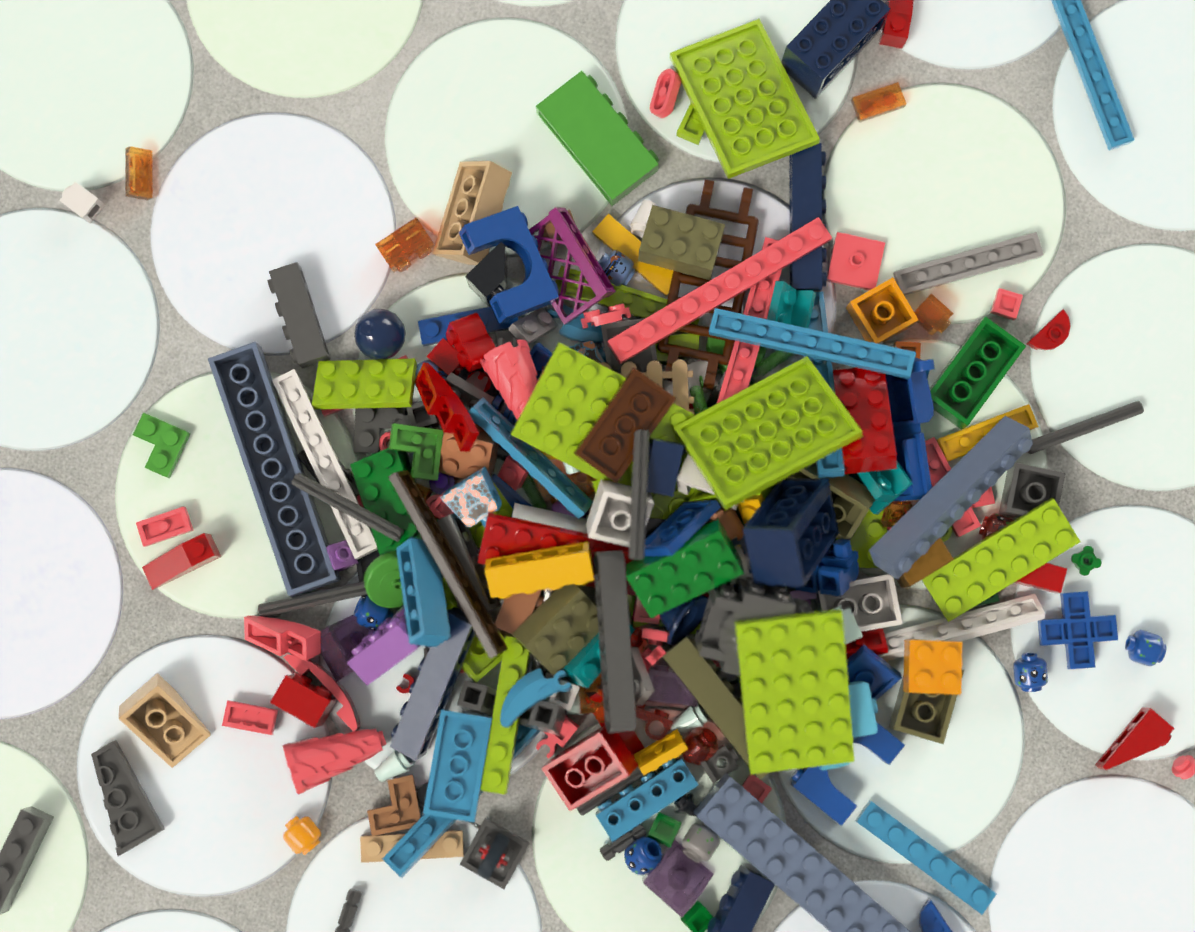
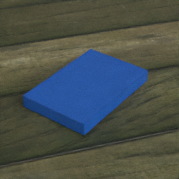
M717 500L683 502L645 539V556H672L721 508Z

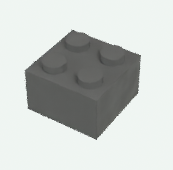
M1015 462L1013 467L1007 470L999 514L1019 518L1050 498H1054L1059 506L1066 473Z

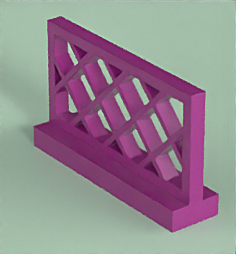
M555 207L548 212L549 215L530 228L529 231L531 235L537 238L539 253L542 240L553 242L551 256L540 255L541 258L550 259L548 273L551 280L552 278L562 280L561 291L558 294L559 302L556 299L552 306L563 324L566 325L605 297H610L616 290L566 208ZM550 222L555 227L554 239L543 237L545 226ZM558 243L566 245L568 249L566 260L556 258ZM555 261L566 263L563 277L552 275ZM571 264L578 266L581 270L579 281L568 278ZM568 282L579 284L576 298L565 296ZM583 286L591 287L596 295L590 301L581 300ZM564 299L575 301L574 311L568 316L563 310Z

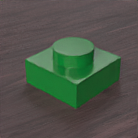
M658 812L648 837L671 848L682 822Z
M697 901L680 920L691 932H705L713 916Z

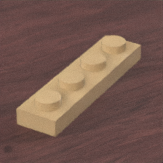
M463 830L446 831L421 859L464 857ZM406 833L360 836L361 863L384 862L382 858Z

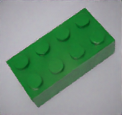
M985 316L977 323L930 387L934 410L961 430L967 427L1020 356L1026 345Z
M387 448L350 464L364 508L404 529L401 540L395 541L371 528L379 555L397 551L396 548L409 538L423 539L389 479V476L393 473L408 470L411 474L412 468L407 453Z
M719 518L698 529L672 556H645L642 560H633L626 564V578L650 618L660 615L744 574L743 561Z

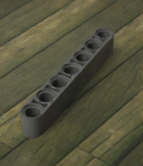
M621 550L595 552L593 560L605 726L608 734L635 731L636 712L624 555Z

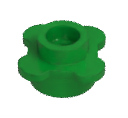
M1085 546L1083 551L1071 556L1072 563H1074L1079 573L1083 576L1089 575L1092 569L1099 568L1102 564L1101 559L1097 558L1093 553L1094 549L1091 546ZM1085 558L1088 559V563L1084 562Z

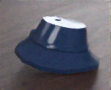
M703 595L695 597L660 614V619L669 634V645L674 646L698 626L703 619L708 597Z

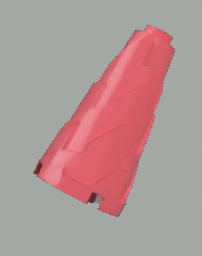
M516 340L519 346L514 348L511 342L500 345L484 355L485 360L480 359L484 371L489 375L496 390H499L516 420H518L538 382L537 372L530 354L531 349L526 340Z
M376 728L345 734L336 733L321 738L312 737L283 745V750L293 784L299 795L328 782L334 776L351 770L354 765L372 758L377 753L383 751L382 746L387 744L382 730L377 732Z

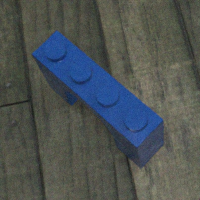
M518 206L465 224L459 232L468 255L497 246L502 242L505 247L515 251L524 263L525 278L523 283L495 294L489 301L499 324L548 306L559 298L557 284L551 280L547 262L544 258H541L537 240L534 235H531L527 227V218Z
M877 722L878 731L876 734L853 738V743L863 745L888 765L892 763L905 746ZM818 766L799 768L791 776L793 781L790 785L841 826L857 807L854 802L834 787L829 779L828 770L822 771Z

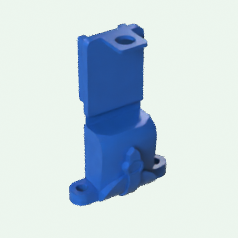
M915 358L910 379L885 374L896 459L912 481V485L898 496L894 502L920 500L932 488L924 433H921L920 423L929 422L934 416V406L927 379L929 371L935 369L934 359L921 360Z

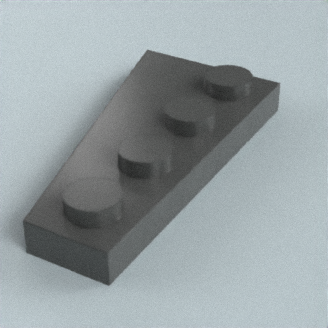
M117 740L93 752L91 756L99 786L102 788L105 810L108 811L111 823L109 826L112 835H114L117 846L115 849L118 857L165 830Z

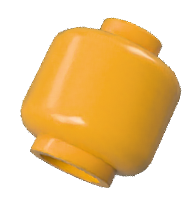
M295 816L285 824L287 830L283 834V839L295 854L303 853L306 855L320 843L321 831L310 817L305 816L299 819L298 816Z

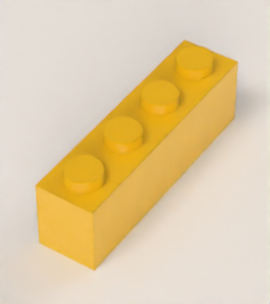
M582 542L486 559L485 574L491 598L498 597L504 599L517 593L533 594L538 590L546 588L556 590L564 585L587 584L594 580V567L589 543Z

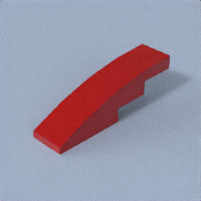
M423 362L415 379V384L427 414L438 417L443 432L454 435L460 451L470 452L479 432L469 412L440 374L429 363Z

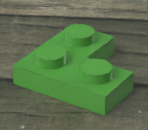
M143 413L133 436L155 445L145 468L170 479L191 433Z
M393 423L391 425L389 449L414 453L411 471L412 478L438 480L443 430Z

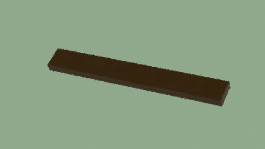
M408 470L393 473L389 476L391 483L489 658L491 659L508 650Z

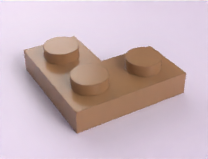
M414 774L387 780L392 805L367 811L372 836L410 829L422 817Z

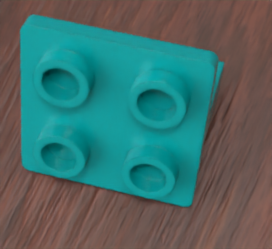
M776 281L767 320L808 328L816 293L813 290L797 291L785 281Z
M897 459V469L852 473L849 475L864 484L875 498L870 508L873 514L878 515L912 485V481Z

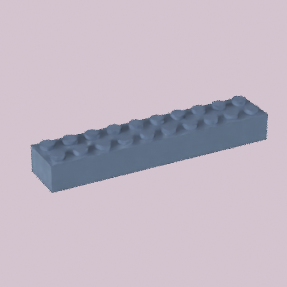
M253 342L208 358L288 596H298L340 581L338 570H333L326 549L329 542L313 496L292 485V480L297 473L306 475L298 458V452L276 388L272 382V376L262 347Z
M727 773L723 775L693 811L698 819L830 932H911Z

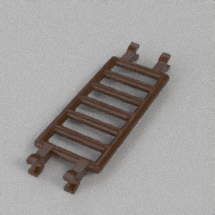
M705 179L700 205L689 204L686 207L685 214L700 215L748 225L746 238L723 234L721 244L744 248L741 261L717 256L715 266L731 269L753 255L759 225L757 217L748 215L753 189L743 188L738 213L711 208L709 206L715 181ZM673 271L666 306L681 298L678 297L681 283L700 287L710 280ZM745 291L734 297L732 307L720 305L717 309L741 314ZM690 323L678 331L724 340L723 354L669 344L670 335L658 342V350L669 354L665 371H672V365L678 360V356L707 361L703 387L713 390L718 364L728 365L735 340L709 335L710 327ZM664 378V379H663V380H666V381H671V382H673V379H672V378Z

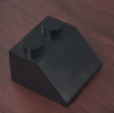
M502 242L465 276L469 288L488 307L491 306L489 301L495 294L507 290V252Z

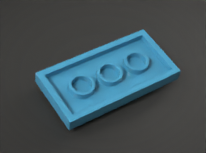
M441 710L423 814L475 822L492 718Z

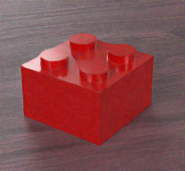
M297 673L285 675L270 703L313 728L323 726L337 699L325 686L311 684L312 679L306 675L301 676Z

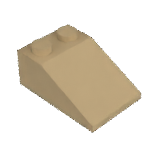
M158 673L119 705L118 719L171 768L211 736L209 730L178 692Z

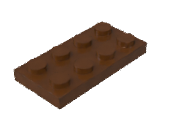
M633 368L578 445L574 454L617 483L633 461L635 431L647 430L651 435L676 400V397Z

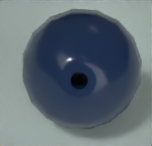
M373 309L366 312L358 320L354 333L356 345L364 355L371 359H389L395 356L401 350L406 336L403 322L395 313L386 309Z

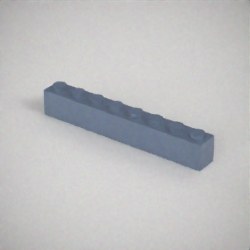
M1004 416L869 550L875 566L896 579L909 571L912 565L922 555L926 554L929 548L939 538L943 537L946 531L956 521L960 520L964 513L973 504L977 503L981 496L990 487L994 486L997 480L1007 470L1011 469L1024 453L1029 451L1033 445L1029 427Z

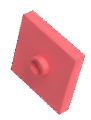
M837 232L827 273V281L869 291L875 288L885 242Z

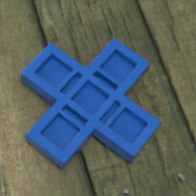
M1088 591L1060 593L1063 619L1038 621L1040 646L1065 644L1067 669L1096 668L1093 642L1118 640L1116 615L1091 617Z

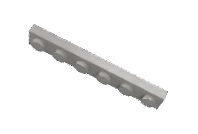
M1037 232L897 270L894 271L893 275L902 293L908 295L1038 259L1044 256Z

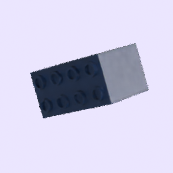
M830 0L786 46L781 62L787 74L816 99L881 31L891 8L882 0Z
M785 478L777 482L744 526L743 533L755 584H765L766 586L790 585L791 587H800L806 584L839 534L829 479Z

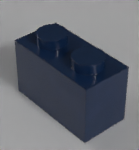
M649 438L647 492L673 497L684 445L677 442Z

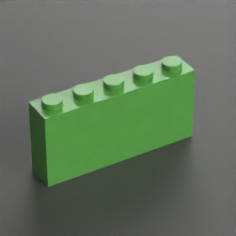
M581 70L537 104L536 114L610 205L614 206L658 171L659 164L657 162L659 159L651 149L647 150L642 144L644 141L637 131L632 132L627 126L628 121L621 112L617 113L612 108L613 103L608 95L605 93L602 95L597 89L598 84L591 75L586 76Z

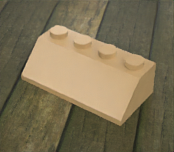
M492 161L459 163L432 253L433 255L468 265H477L489 254L490 248L468 255L459 232L465 224L502 211L512 172Z

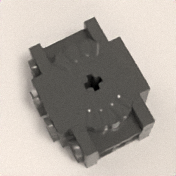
M746 577V579L738 578L736 587H733L732 583L726 582L709 590V598L700 630L696 631L694 638L699 656L718 660L722 672L740 676L735 631L736 621L813 612L807 601L798 598L793 599L789 590L784 585L766 586L765 584H755L753 577Z

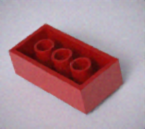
M857 367L833 370L835 394L862 430V437L842 447L845 474L897 469L886 375Z

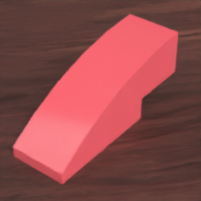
M249 615L244 617L245 640L279 656L290 653L305 661L321 654V631L277 618Z

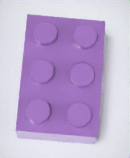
M404 606L395 613L396 616L394 618L388 617L378 626L380 629L376 631L372 629L362 638V642L351 651L353 656L348 660L347 664L367 686L421 646L409 644Z

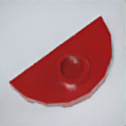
M1062 309L1026 344L1035 350L1043 351L1053 350L1063 344L1069 336L1071 327L1069 316L1065 310Z

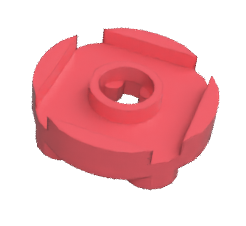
M621 303L608 306V312L600 313V309L584 312V318L580 320L582 328L585 329L588 328L587 323L591 322L592 326L604 325L623 320L622 314L625 315V318H630L631 313L629 307L625 308V305Z

